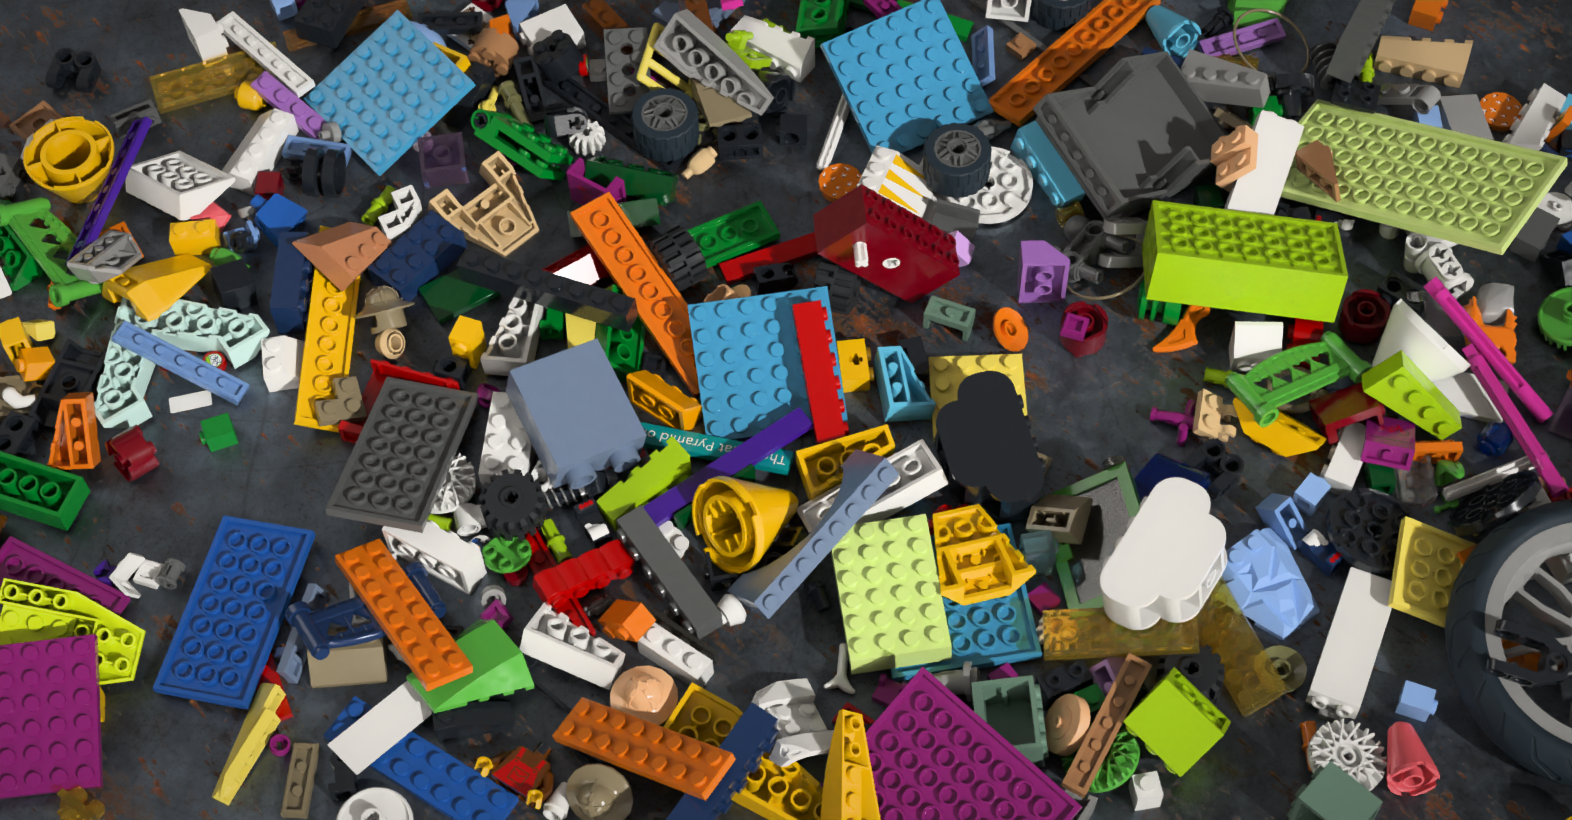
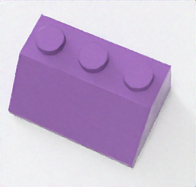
M1045 240L1021 241L1017 272L1018 303L1065 302L1070 259Z

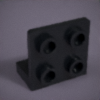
M1337 78L1330 103L1374 114L1381 86L1375 85L1372 82H1362L1354 79L1351 83Z

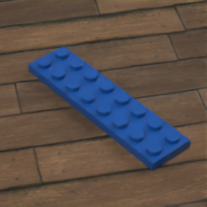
M354 696L323 735L325 740L328 742L334 740L373 707ZM412 731L368 766L452 820H506L519 802V798L487 777L481 776L479 772Z

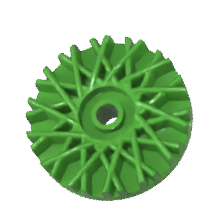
M1572 287L1559 289L1547 296L1541 303L1537 315L1540 334H1544L1545 340H1549L1550 345L1555 342L1557 343V348L1563 346L1565 351L1567 346H1572Z
M1123 724L1088 792L1101 793L1113 790L1126 782L1134 773L1140 758V748L1135 736ZM1079 748L1071 755L1061 758L1066 774Z

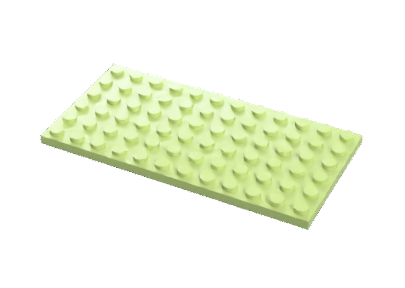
M1317 99L1298 122V124L1304 126L1296 151L1316 140L1331 149L1341 200L1336 202L1297 169L1295 155L1280 197L1503 255L1568 163L1567 157L1379 113H1367Z

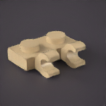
M1202 389L1198 392L1192 432L1207 440L1218 438L1223 442H1227L1229 436L1234 438L1236 428L1232 425L1220 424V418L1223 421L1230 422L1231 415L1238 417L1234 405L1222 404V397Z

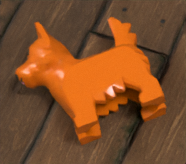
M1472 296V299H1469V304L1462 307L1512 365L1515 364L1516 351L1514 348L1517 339L1514 329L1517 325L1515 322L1517 316H1514L1512 311L1507 309L1504 326L1485 325L1476 297ZM1464 335L1465 345L1468 346L1472 344L1469 341V339Z

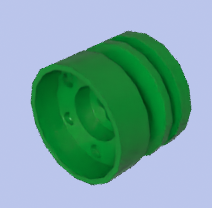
M1143 279L1140 283L1137 300L1138 320H1144L1145 310L1151 311L1150 322H1153L1156 313L1160 312L1162 313V324L1177 326L1182 304L1146 299L1145 280Z

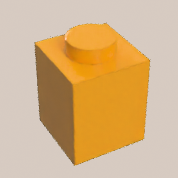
M48 346L20 349L19 357L15 360V368L17 372H20L24 381L46 380L55 360Z

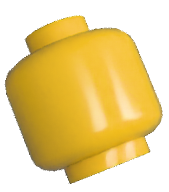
M242 82L239 87H236L234 92V98L237 100L239 107L253 111H259L262 107H265L268 102L251 88L250 84L252 82Z

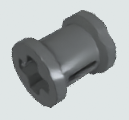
M166 558L164 561L165 567L161 575L156 577L155 581L163 588L174 590L177 588L176 582L181 572L185 571L186 566L177 559Z

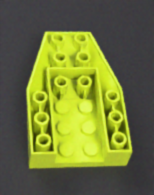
M7 578L3 579L0 590V604H3L0 616V645L95 634L98 636L99 685L134 681L146 633L145 630L78 592Z

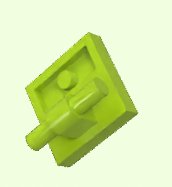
M735 30L732 33L726 34L725 38L728 42L725 43L750 69L760 70L762 67H770L773 58L746 46L747 40H752L754 37L751 31Z

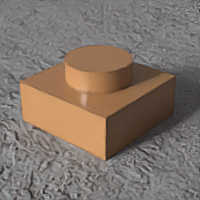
M1020 32L1006 44V50L1023 61L1036 50V43Z

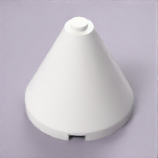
M1401 298L1392 308L1372 363V367H1375L1402 350L1432 383L1463 373L1471 366Z

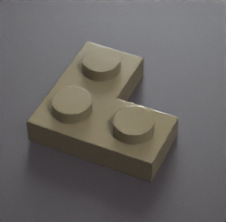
M356 376L333 378L332 387L336 399L315 401L314 409L319 426L340 424L341 420L350 423L362 422L367 418Z

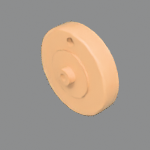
M1064 694L1052 704L1044 720L1048 751L1059 756H1068L1081 746L1090 726V709L1085 699L1074 694Z

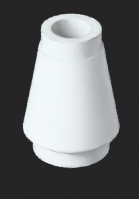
M561 782L543 805V815L548 820H563L567 817L570 805L566 796V782Z

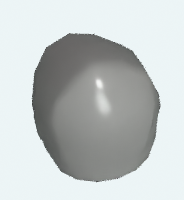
M1488 283L1479 288L1476 301L1485 325H1504L1507 309H1510L1513 315L1515 314L1513 305L1514 286L1503 283Z

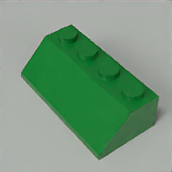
M614 284L606 288V290L623 295L618 286ZM638 316L630 332L596 323L595 339L597 338L619 382L627 383L626 376L629 373L641 371L646 327Z

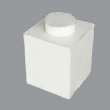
M1157 771L1131 775L1128 788L1134 811L1160 807L1163 791Z

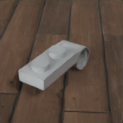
M1387 83L1381 86L1377 105H1412L1416 112L1428 114L1440 100L1441 93L1432 85Z

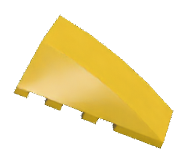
M980 504L932 514L940 593L942 596L963 606L1008 596L1036 574V569L1031 564H1027L1024 560V555L1018 549H1014L1005 533L1001 534L997 529V524Z

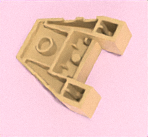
M497 151L481 163L479 170L480 175L490 185L488 189L464 206L457 201L448 189H445L429 201L427 211L433 210L464 232L465 239L502 257H506L537 234L539 228L523 195V189L515 176L516 173L513 166L500 151Z

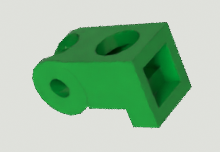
M546 307V320H540L539 324L541 340H564L565 313Z

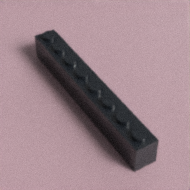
M466 247L457 263L461 281L625 332H630L638 316L635 298Z

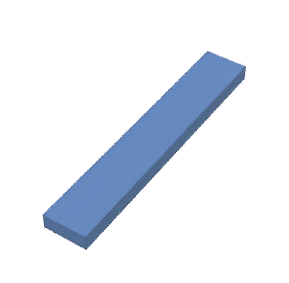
M125 320L112 336V342L237 406L249 389L250 384Z

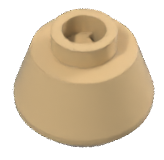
M397 328L384 330L377 335L375 348L379 354L389 359H396L404 351V336Z

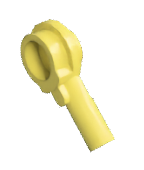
M497 86L492 87L488 99L479 103L478 110L496 111L494 104L499 95Z

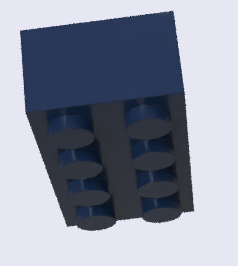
M430 210L367 267L372 283L377 287L383 285L393 287L400 298L411 301L419 294V287L432 282L465 251L467 244L464 232L433 210Z
M280 232L269 306L279 334H305L314 264L292 243L309 236L308 232Z

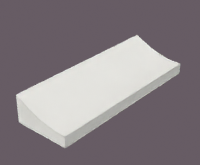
M923 439L886 458L899 473V476L855 524L884 520L949 484L942 467ZM841 484L798 507L797 513L809 534L831 508Z

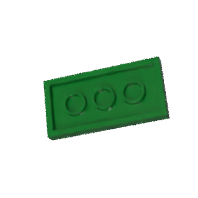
M761 200L687 230L698 244L707 268L780 239V232Z

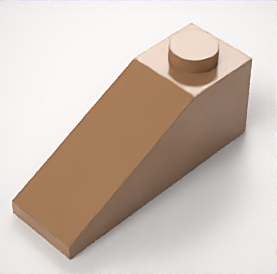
M1316 140L1296 151L1297 169L1336 202L1340 201L1338 180L1331 149Z

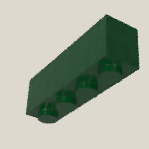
M602 155L587 160L585 178L604 188H607L617 176L624 180L626 195L633 196V200L656 197L658 205L667 206V203L675 200L679 174L655 168H649L648 171H645L644 166L639 164H627V166H624L622 160H606V156Z

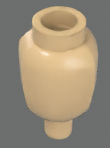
M711 146L695 152L687 162V169L681 173L683 178L688 180L692 175H700L707 171L715 163L716 151Z

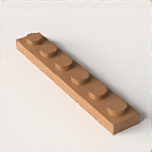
M1131 653L1127 655L1060 786L1082 798L1086 796L1152 664Z

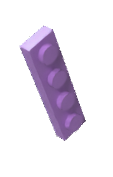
M1278 18L1236 30V39L1241 52L1285 40L1286 33ZM1233 31L1201 40L1197 45L1201 53L1220 59L1238 54L1233 41Z
M265 71L250 84L251 88L272 107L293 114L297 127L307 136L319 140L318 132L322 131L323 124L327 122L277 79Z

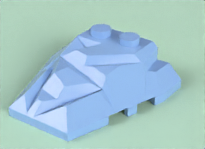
M1264 528L1261 531L1256 529L1226 550L1227 566L1209 595L1213 602L1219 605L1222 602L1234 609V614L1240 617L1243 614L1255 621V626L1281 641L1319 614L1320 609L1287 544L1271 528Z

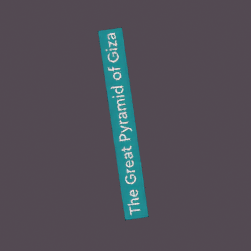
M640 422L647 434L644 448L662 451L668 446L666 441L673 436L690 457L715 461L743 443L742 441ZM779 449L754 465L757 470L788 475L794 458V451Z

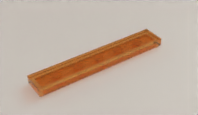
M397 0L360 10L345 36L378 28L397 10L407 19H412V13L407 0ZM295 28L283 31L289 52L317 44L298 38Z

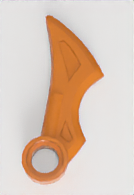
M1188 305L1178 325L1165 339L1152 348V352H1173L1198 344L1195 328L1201 319L1210 315V307Z

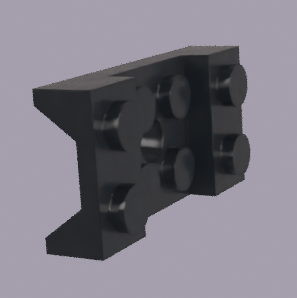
M67 339L28 416L35 418L40 427L56 430L55 425L61 399L68 393L94 391L100 375L104 372L107 348L102 352L82 348L71 339ZM76 381L74 386L70 388L65 387L67 383Z

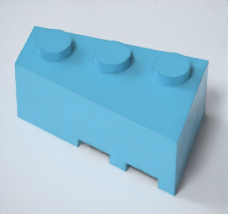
M878 347L873 366L885 422L931 420L936 403L933 398L930 399L924 383L917 378L914 373L915 369L902 347Z

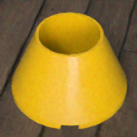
M71 116L54 120L33 134L34 139L29 146L25 147L23 154L24 167L30 178L38 185L68 202L83 204L95 200L112 166L115 152L114 141L108 129L96 120L93 122L85 120L81 116Z

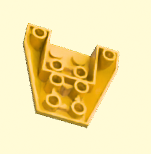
M187 253L130 267L121 275L103 282L102 296L114 304L121 302L122 297L130 300L136 315L149 322L150 320L157 319L161 313L168 310L206 275L212 266Z

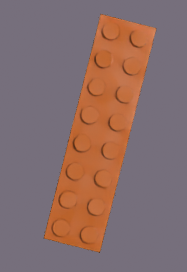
M380 538L335 555L337 566L427 692L473 673L471 662Z
M584 697L578 701L552 735L557 743L705 801L736 760L731 752Z

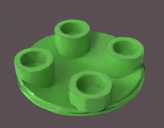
M503 534L500 538L495 537L483 547V560L485 565L494 572L512 573L520 570L529 562L532 548L526 539L519 541L518 536H513L512 541H506Z

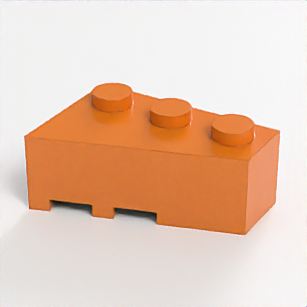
M93 392L68 393L60 401L55 425L56 430L53 442L51 443V453L47 466L59 470L91 469L101 462Z

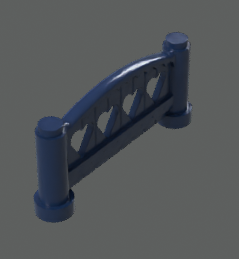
M420 562L408 564L403 571L438 619L446 614V605L428 579L427 570ZM359 596L313 612L306 602L299 601L291 604L285 611V618L288 623L296 628L309 652L317 660H323L328 657L329 649L363 644L387 636ZM355 614L371 621V623L362 624L358 628L351 626L353 615ZM332 622L348 629L346 632H339L335 636L328 635L329 625Z

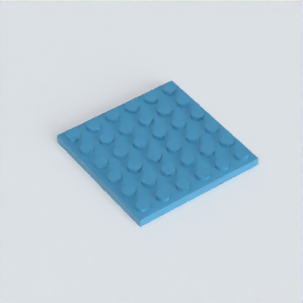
M921 0L820 45L872 154L876 146L892 149L901 154L925 144L928 135L942 125L951 123H966L968 125L994 112L940 0Z
M397 10L303 99L327 123L336 122L341 130V138L381 176L476 85Z
M827 286L687 305L706 435L731 440L750 439L798 407L811 420L792 315V305L821 300L822 307L826 306L828 320L824 322L826 330L830 329L832 343L829 344L830 353L834 352L836 357V366L833 367L834 376L839 375L841 389H838L837 392L838 398H843L845 412L841 413L842 420L848 423Z
M1011 523L997 525V529L1001 534L1005 533L1010 539L1009 543L1017 550ZM930 535L931 543H932V548H933V553H934V558H935V563H936V568H937V574H938V565H937L935 538H934V535ZM1025 583L1011 595L964 606L942 596L952 645V660L892 668L890 671L892 680L898 682L912 679L922 667L932 674L943 671L963 669L964 661H972L973 667L980 669L1004 665L1007 662L1011 664L1042 659L1041 647Z

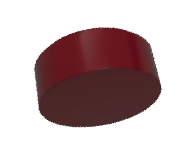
M526 565L518 571L503 573L505 581L512 586L524 584L529 577Z

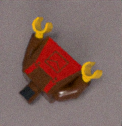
M539 742L533 752L524 746H519L515 750L512 749L492 758L481 756L477 759L474 766L475 770L482 768L481 776L486 777L489 771H492L493 782L516 795L520 801L531 808L540 809L542 802L553 793L554 775L552 774L550 763L546 761L552 749L543 742Z

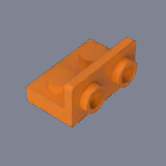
M1454 440L1415 441V452L1411 465L1437 464L1440 460L1458 462L1463 452L1462 442H1454Z

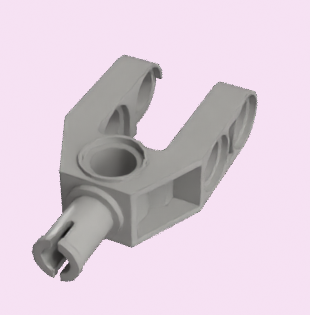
M1139 217L1105 218L1103 229L1105 233L1114 235L1137 234L1136 239L1143 242L1147 222ZM1135 242V249L1128 253L1122 254L1117 251L1100 253L1097 264L1107 268L1143 267L1142 247Z

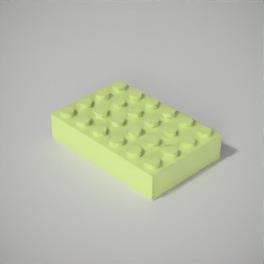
M926 514L854 524L831 550L851 675L952 660V645L943 599L940 593V584Z

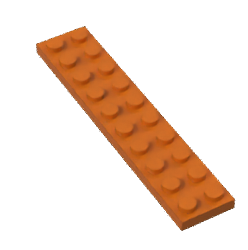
M1103 0L988 99L993 111L1021 127L1035 114L1033 107L1046 94L1062 91L1143 20L1151 7L1160 5L1161 0Z
M607 192L570 213L571 219L623 295L635 298L638 317L692 396L695 398L700 395L688 304L663 268H660L658 261L611 193Z

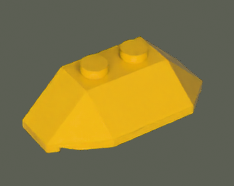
M1237 397L1233 400L1243 432L1250 436L1252 441L1262 443L1271 448V451L1277 455L1289 457L1314 451L1322 446L1327 439L1309 426L1280 410L1277 419L1271 425L1262 428L1253 419L1254 415Z

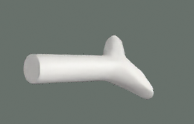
M846 643L839 645L837 675L826 683L824 688L829 690L839 688L846 693L855 694V690L847 679L848 651Z

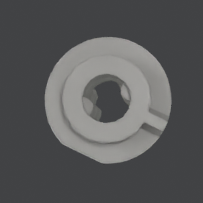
M964 661L963 669L932 674L955 695H966L967 702H973L971 682L981 681L979 668L973 667L972 661Z

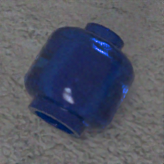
M1497 421L1487 423L1476 438L1478 449L1488 457L1503 455L1514 441L1513 434L1507 424Z

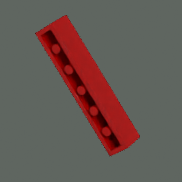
M821 300L793 304L792 315L811 420L814 427L815 442L818 445L848 436L849 428L847 421L843 422L841 413L845 412L843 398H838L837 390L841 389L839 375L834 376L833 367L836 366L835 353H830L829 344L832 343L830 329L826 330L824 321L828 320L826 306L822 307Z

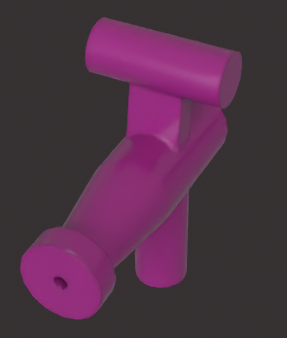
M1188 400L1184 414L1158 410L1157 407H1152L1150 421H1155L1156 419L1179 427L1176 444L1183 447L1186 445L1188 429L1193 430L1195 417L1193 415L1196 401Z

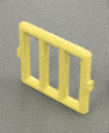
M656 22L652 26L636 78L652 90H657L658 88L666 89L646 75L649 67L683 90L692 99L690 78L687 83L652 59L653 51L663 56L653 47L659 34L661 35L665 29L664 26Z

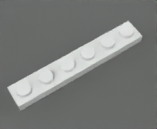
M232 11L219 20L224 34L298 98L315 87L313 79L235 12Z

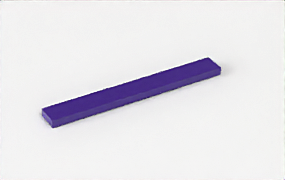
M147 116L132 122L67 261L98 238L152 124V120Z
M798 407L652 500L643 508L656 526H661L672 519L677 512L693 502L694 494L699 485L717 476L732 477L748 465H756L814 428L812 421Z

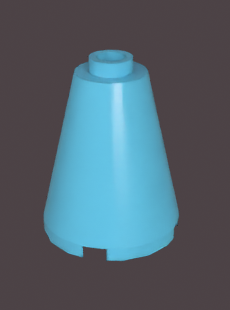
M1160 5L1153 6L1148 10L1145 20L1163 52L1167 51L1172 56L1184 58L1187 56L1189 49L1194 50L1197 47L1198 34L1201 36V30L1194 21Z

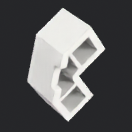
M412 185L391 192L396 210L378 217L382 233L392 242L389 247L424 217L421 202Z

